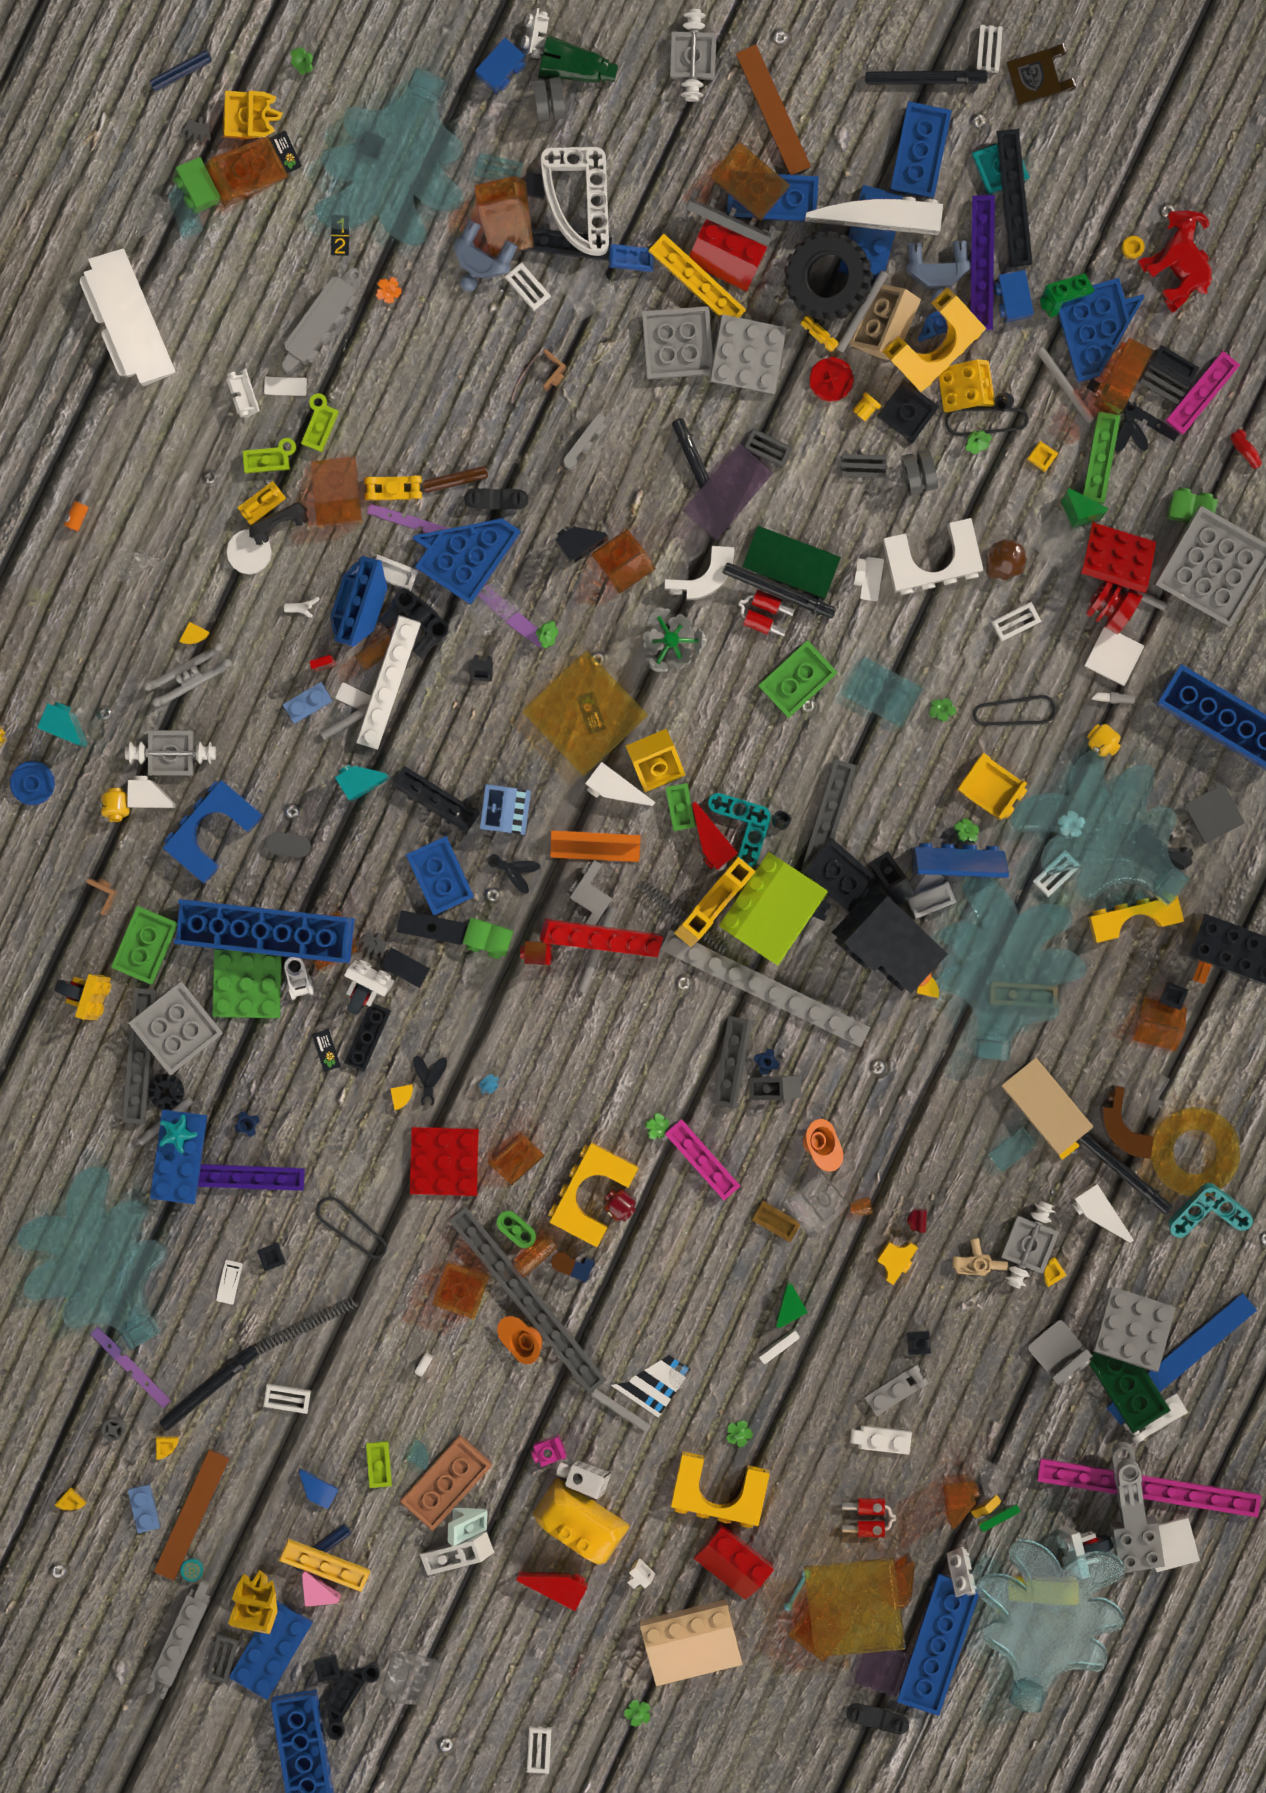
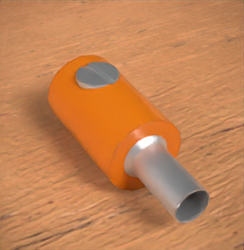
M84 488L79 501H73L64 519V526L79 532L89 509L86 506V502L91 493L90 490Z

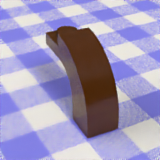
M1113 1085L1112 1090L1109 1089L1107 1094V1103H1110V1107L1101 1106L1100 1108L1101 1122L1106 1135L1113 1144L1126 1153L1136 1157L1151 1159L1154 1137L1134 1133L1125 1126L1121 1114L1125 1087Z

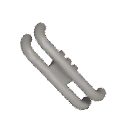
M216 643L207 651L162 676L144 683L143 688L146 691L154 690L175 678L181 684L170 692L154 698L152 704L155 707L162 706L231 667V660L226 658L223 662L202 674L197 668L198 665L219 654L223 649L222 644Z

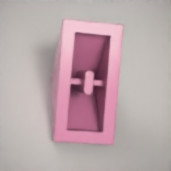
M307 1571L303 1572L305 1607L338 1603L341 1594L318 1575Z

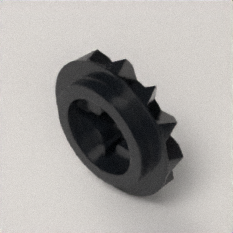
M159 1075L152 1080L148 1088L149 1099L154 1106L163 1110L175 1108L184 1097V1086L180 1079L174 1075ZM172 1084L169 1092L174 1098L165 1096L160 1099L162 1094L160 1087L166 1088Z

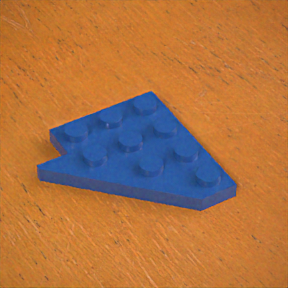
M1119 278L1092 285L1094 288L1093 294L1064 302L1058 313L1077 383L1098 378L1101 375L1144 299V294L1125 299Z
M502 518L414 535L412 539L427 549L415 568L469 605H472L521 534V530Z

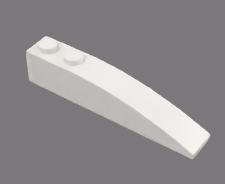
M902 197V200L873 199L853 201L807 212L805 222L939 235L943 204H939L934 199H925L924 202H919L913 197Z

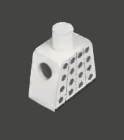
M577 1461L572 1466L561 1462L556 1475L567 1479L566 1487L598 1499L606 1491L611 1472ZM578 1473L582 1475L583 1480L579 1479Z

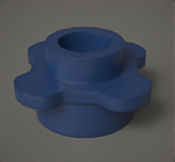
M767 1049L765 1053L754 1056V1062L758 1064L759 1072L763 1075H766L772 1069H778L780 1066L779 1061L774 1057L772 1049Z
M245 1111L240 1112L238 1123L234 1127L235 1131L247 1133L249 1137L256 1134V1125L260 1122L257 1115H248Z

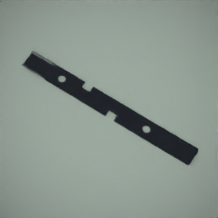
M1091 379L1087 385V389L1123 410L1124 402L1127 403L1126 409L1128 411L1133 410L1129 406L1130 401L1094 379ZM1137 406L1135 410L1136 419L1141 422L1143 419L1147 420V426L1175 442L1180 434L1178 431Z

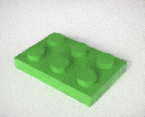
M807 640L758 687L789 719L838 672Z
M137 906L111 968L153 985L177 930L178 922Z

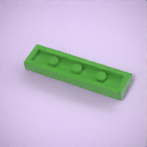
M1104 412L1097 413L1082 494L1100 504L1105 503L1121 416Z

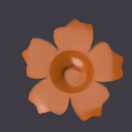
M390 276L389 280L386 278L379 279L377 285L380 287L376 289L375 296H377V299H383L384 302L390 304L394 302V297L398 298L401 294L402 288L397 287L399 283L395 277Z

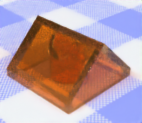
M1143 997L1132 1040L1176 1051L1185 1033L1187 1008L1182 1007L1181 1010L1161 1004L1157 1000Z
M521 1130L488 1160V1163L505 1180L513 1185L545 1155Z

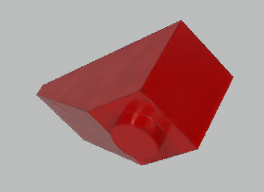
M695 801L692 804L702 853L705 855V858L702 860L710 869L714 867L718 870L737 855L738 852Z
M525 941V946H520V959H524V964L551 965L552 944L541 941Z
M518 1572L516 1576V1581L573 1611H576L588 1588V1583L585 1582L586 1579L577 1573L572 1575L570 1573Z

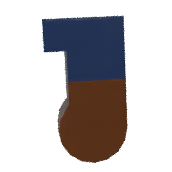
M562 1250L555 1252L551 1259V1265L554 1270L583 1282H587L595 1259L587 1256L584 1262L570 1257L567 1252Z

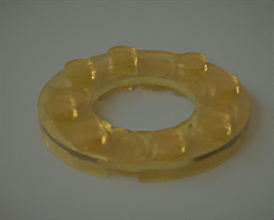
M1200 1107L1177 1110L1168 1115L1158 1125L1153 1134L1154 1140L1151 1154L1153 1169L1163 1184L1181 1195L1191 1197L1206 1183H1212L1222 1189L1231 1181L1238 1169L1240 1142L1236 1131L1223 1116L1212 1110ZM1191 1130H1200L1209 1134L1214 1140L1217 1149L1216 1159L1212 1166L1206 1171L1197 1174L1187 1173L1180 1169L1173 1155L1174 1144L1178 1137ZM1208 1192L1205 1193L1206 1196L1213 1194V1192H1212V1193H1208Z

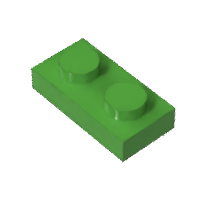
M688 784L665 787L673 831L694 828L695 822Z

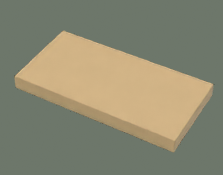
M1037 1058L1001 1086L1057 1155H1060L1093 1128V1125Z

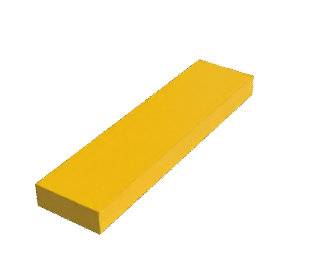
M287 1539L279 1557V1561L360 1592H362L370 1574V1569L291 1539Z

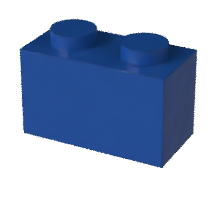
M504 38L475 70L476 76L497 94L499 90L504 91L511 82L509 79L514 73L519 74L526 65L524 63L526 61L525 55L507 38Z
M1022 270L999 275L996 279L997 282H994L996 296L1000 295L1001 304H998L1000 317H1004L1005 323L1031 318L1034 315L1026 271Z

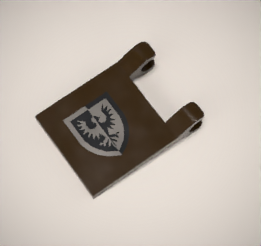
M1059 44L1050 49L1006 62L1018 106L1076 89L1077 84L1074 78L1059 83L1052 59L1066 54L1065 44Z

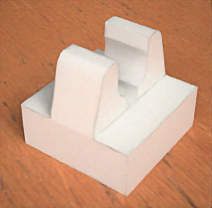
M639 1558L629 1572L631 1576L627 1583L633 1589L639 1584L646 1588L651 1584L655 1573Z

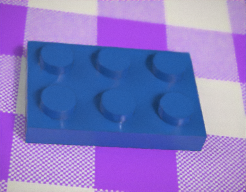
M447 836L406 854L433 915L475 897Z

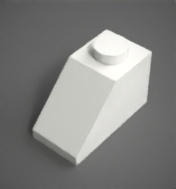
M134 776V780H128V807L175 808L176 804L154 781L148 780V776Z

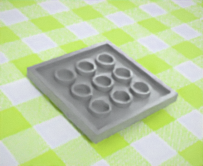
M1199 505L1153 584L1231 627L1266 568V543Z

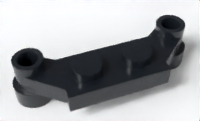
M369 1662L354 1669L347 1667L323 1707L328 1713L329 1725L327 1727V1735L329 1738L338 1740L343 1737L345 1733L344 1715L365 1681L372 1683L377 1681L380 1676V1668L376 1662ZM373 1668L375 1672L371 1673L368 1669ZM337 1725L340 1729L336 1730L333 1726Z

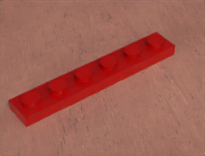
M545 919L539 940L548 944L658 958L663 936L658 933Z

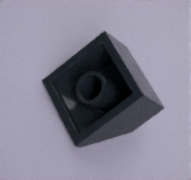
M567 526L557 533L558 536L555 539L557 546L572 566L606 543L608 536L605 532L575 526L569 529Z

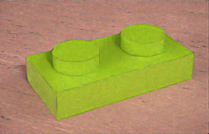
M389 1440L366 1442L369 1488L391 1487L392 1474Z

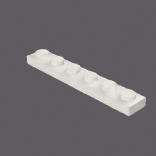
M398 615L356 743L378 750L421 624L420 622Z

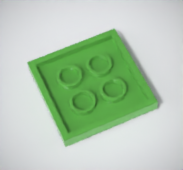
M214 950L213 1017L281 1018L282 956L233 950Z

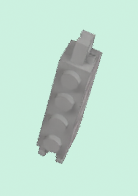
M352 267L342 278L332 277L286 340L285 348L288 355L282 363L286 374H294L302 363L305 366L309 362L313 363L319 354L317 351L322 344L326 345L332 336L330 332L334 326L338 327L345 318L343 314L347 308L351 309L358 300V297H356L358 295L357 288L364 277L357 269Z
M202 1579L198 1589L192 1588L188 1593L150 1677L152 1679L146 1692L151 1694L156 1686V1681L164 1683V1687L159 1693V1698L164 1699L169 1686L171 1687L210 1602V1596L206 1595L210 1582Z

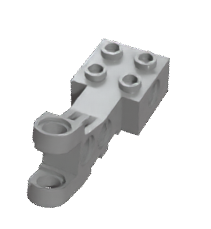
M1127 1442L1116 1443L1111 1449V1458L1121 1521L1112 1522L1110 1526L1117 1567L1120 1574L1165 1567L1158 1522L1155 1516L1146 1517L1141 1485L1142 1475L1139 1465L1135 1461L1133 1448ZM1122 1450L1129 1452L1126 1458H1118L1117 1454Z

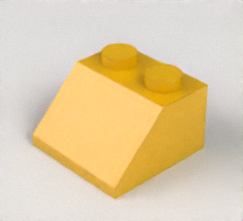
M667 728L626 745L644 792L686 776Z

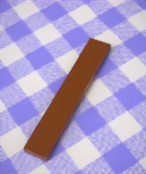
M755 44L736 53L737 60L789 175H797L810 169L811 165L757 45Z
M209 1449L154 1570L155 1573L172 1581L175 1580L229 1462V1457Z

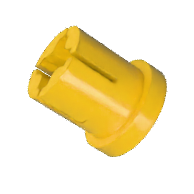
M864 392L862 394L863 398L852 411L866 422L876 409L879 410L882 406L868 393Z

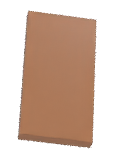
M459 1435L402 1497L400 1502L429 1529L434 1531L493 1464L463 1436Z

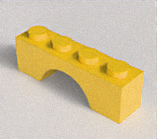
M1171 892L1157 895V900L1150 901L1148 897L1136 900L1137 905L1128 907L1127 903L1115 905V910L1106 912V908L1092 911L1093 915L1088 916V921L1094 943L1119 938L1120 929L1124 922L1138 914L1152 918L1159 927L1184 922L1178 895L1171 896Z

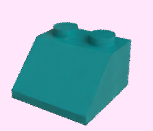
M56 701L54 705L47 703L37 728L76 745L86 747L88 744L76 714L70 712L71 707Z
M346 765L338 770L339 775L335 777L348 800L352 802L391 779L386 773L358 766L351 767V765Z

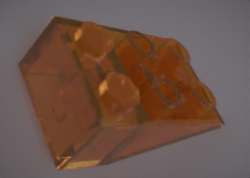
M517 176L474 185L477 209L491 256L499 255L505 240L512 242L513 245L516 244L518 246L516 251L533 248L526 182Z

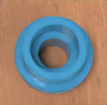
M492 1074L486 1076L478 1085L481 1088L482 1094L487 1092L489 1094L493 1093L499 1087L498 1082L500 1079Z

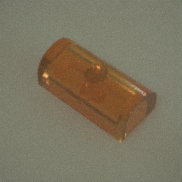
M391 629L354 655L365 670H369L384 659L393 633Z
M544 1233L514 1261V1267L522 1276L526 1277L558 1248L557 1244L547 1233Z

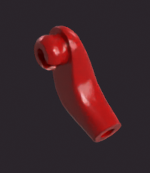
M1237 429L1230 434V440L1252 469H1257L1262 464L1260 456L1255 447L1245 439L1246 432L1242 429Z

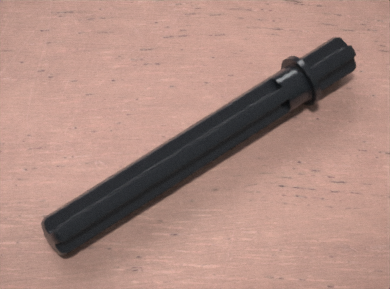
M968 68L954 71L866 72L865 83L867 85L965 84V86H968V84L987 83V71L968 70Z
M678 418L672 422L678 437L677 443H680L718 531L720 533L726 532L731 526L692 439L694 435L690 434L684 419Z
M726 563L724 565L723 574L811 611L813 615L818 613L827 618H833L836 613L834 606L820 601L821 598L807 596L734 564Z
M1088 1132L1078 1139L1147 1200L1148 1205L1152 1203L1163 1214H1167L1171 1210L1172 1205L1159 1194V1190L1149 1186Z
M251 1345L238 1356H233L234 1359L160 1420L161 1427L169 1431L242 1369L246 1370V1366L259 1356L254 1346Z

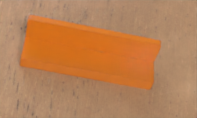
M551 830L550 856L552 858L639 862L641 835Z

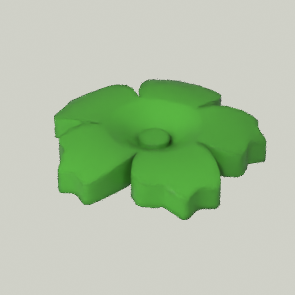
M944 698L942 701L941 699L933 700L929 715L931 718L937 716V719L942 722L948 721V716L952 717L956 714V707L952 706L953 703L947 698Z
M963 818L961 822L959 821L954 825L953 830L958 832V841L964 843L967 840L969 843L972 842L974 844L978 840V826L972 825V821Z
M658 1112L654 1113L653 1119L650 1118L645 1122V1127L649 1129L647 1131L648 1138L652 1140L656 1137L659 1139L664 1138L665 1129L669 1128L668 1118H664Z
M744 1420L737 1421V1425L731 1422L727 1430L730 1434L726 1436L728 1442L735 1444L737 1441L739 1448L744 1447L747 1439H752L753 1436L751 1429L747 1428L748 1422Z
M635 1699L629 1704L630 1708L625 1709L624 1716L628 1720L631 1719V1725L634 1727L641 1725V1721L646 1724L650 1721V1713L647 1712L651 1709L649 1703L642 1701L639 1704L638 1699Z

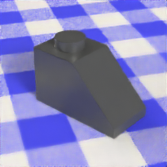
M800 1075L749 1078L751 1100L802 1098Z

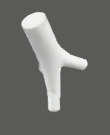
M319 597L303 603L284 604V611L300 612L312 618L313 615L307 609L312 608V605L319 601Z

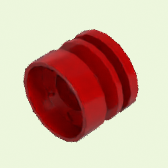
M1104 581L1092 595L1085 615L1091 617L1098 610L1095 621H1100L1106 615L1108 619L1105 628L1118 635L1132 617L1143 595L1130 588L1122 594L1120 593L1122 586L1116 585L1112 588L1113 583Z

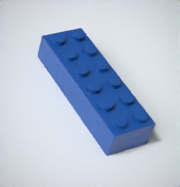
M1182 664L1177 665L1154 704L1266 771V714Z

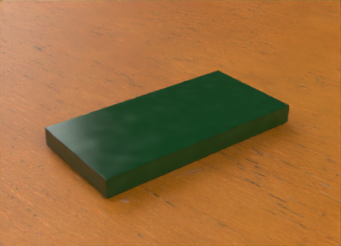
M757 526L742 568L826 599L841 557Z
M1096 1352L1090 1353L1092 1357L1089 1359V1365L1132 1434L1171 1411L1145 1368Z

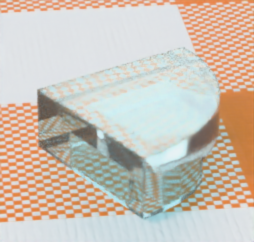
M416 1439L406 1460L426 1470L429 1463L428 1451L424 1444Z

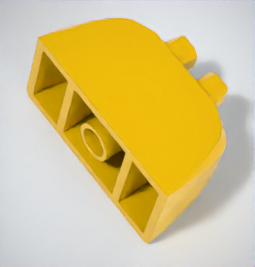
M555 1478L532 1513L536 1522L551 1536L589 1561L598 1565L607 1563L628 1531L629 1524L583 1493L566 1487V1482L562 1479Z

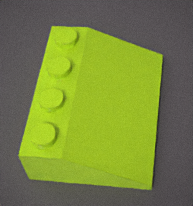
M768 852L719 924V927L778 966L828 891Z

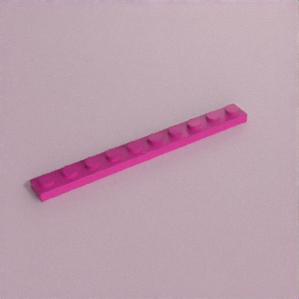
M1040 1458L1036 1479L1039 1482L1117 1494L1114 1473L1111 1469ZM1142 1475L1143 1499L1258 1518L1261 1502L1260 1494Z

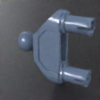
M470 218L462 235L456 237L454 241V249L460 266L469 272L460 280L461 288L467 292L476 289L478 284L477 277L487 279L509 273L511 269L509 263L516 249H518L516 244L513 245L512 242L505 240L498 257L494 258L474 246L473 241L482 225L480 223L477 224V221Z
M959 241L952 242L954 262L925 264L922 262V243L917 242L916 252L915 242L908 244L909 263L906 266V272L926 290H935L931 295V302L946 287L950 289L971 269V264L967 261V241H961L960 249Z

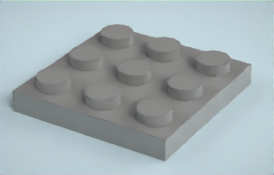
M709 306L642 311L647 380L710 375L713 351Z
M723 314L720 315L709 382L772 395L775 394L787 328Z
M182 981L178 982L128 1022L169 1075H172L223 1034Z
M1111 1287L1093 1352L1158 1372L1176 1307Z

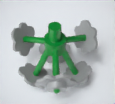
M669 608L654 609L646 621L647 624L652 625L659 623L665 632V636L663 633L657 632L656 629H651L650 632H644L642 635L644 641L643 648L648 649L650 654L654 655L658 653V650H662L658 659L650 656L645 657L649 667L656 672H667L669 670L667 665L662 662L669 648H673L668 652L670 658L668 660L669 665H674L676 669H682L685 664H690L692 651L689 648L684 649L683 646L677 647L679 642L694 643L696 654H700L701 650L706 646V636L701 631V628H697L693 638H685L686 635L692 633L690 627L693 622L690 618H684L682 614L669 619L670 629L668 630L663 620L670 613Z

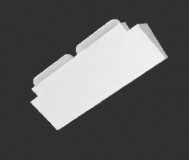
M125 249L88 259L92 270L84 272V276L80 278V284L95 320L98 323L105 322L107 328L102 331V337L117 373L120 376L127 375L128 377L137 374L139 382L143 387L175 374V368Z

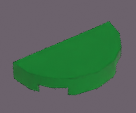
M1017 1504L1002 1507L983 1517L978 1522L981 1531L985 1532L1020 1513V1509Z

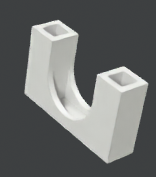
M972 519L960 520L947 525L953 548V556L949 566L939 572H926L914 563L906 533L884 538L882 542L894 593L900 592L901 595L913 593V588L917 587L927 590L934 588L935 583L944 582V585L956 583L957 578L965 576L966 580L979 577L978 573L983 571Z

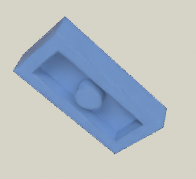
M320 682L286 702L283 706L293 723L296 724L332 703L333 700L323 683Z
M151 1483L129 1488L128 1494L137 1533L159 1529L161 1526Z

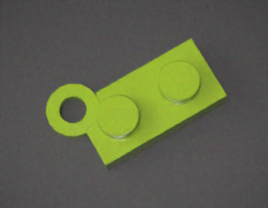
M317 393L312 395L309 401L314 413L301 444L323 453L339 411L327 406L326 397L323 394ZM318 398L322 399L323 402L319 407L314 405V401Z
M283 438L280 440L277 448L243 450L244 473L290 470L289 456L296 451L295 442L290 438ZM285 443L291 444L289 451L283 449Z

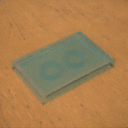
M864 656L843 697L902 728L923 688Z

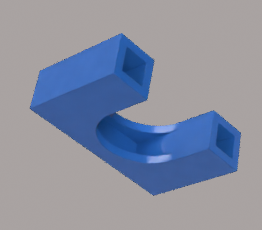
M223 780L219 783L215 781L207 790L209 795L205 799L200 798L193 806L195 811L191 816L186 815L178 824L180 826L179 830L176 833L171 832L164 840L166 845L163 849L203 883H207L221 866L198 845L196 832L202 819L212 813H224L244 830L251 832L264 817L259 810Z

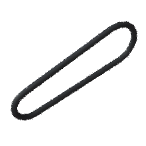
M970 407V408L961 409V410H957V411H1000V410H998L997 408ZM1010 408L1009 410L1005 411H1018L1022 412L1025 415L1026 420L1024 425L1020 427L983 431H985V433H996L1022 430L1027 426L1029 422L1028 414L1023 409ZM948 412L945 419L948 431L956 436L970 435L971 432L958 433L949 427V417L953 412Z
M1037 695L979 704L973 711V717L976 723L984 726L1044 724L1050 722L1055 717L1057 707L1052 698L1046 695ZM1044 698L1053 705L1051 717L1041 721L981 722L976 716L979 708L998 704Z
M326 1197L318 1203L316 1214L323 1224L368 1256L378 1259L385 1255L387 1251L385 1240L341 1200L335 1197ZM327 1200L338 1202L383 1243V1252L380 1255L371 1254L323 1220L320 1215L321 1205Z

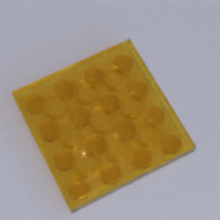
M588 651L582 654L522 711L583 777L648 717V714Z
M894 1558L804 1566L816 1657L904 1650L906 1648Z

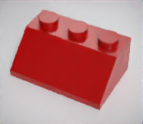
M706 219L689 257L706 273L747 292L766 254L767 246Z
M720 1523L693 1557L694 1560L745 1600L756 1592L774 1571L771 1562L722 1523Z

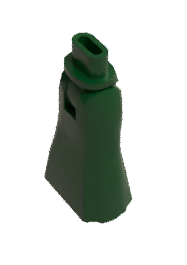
M547 35L538 78L560 77L561 80L590 83L600 82V80L603 83L605 80L615 82L618 65L609 63V59H605L598 53Z

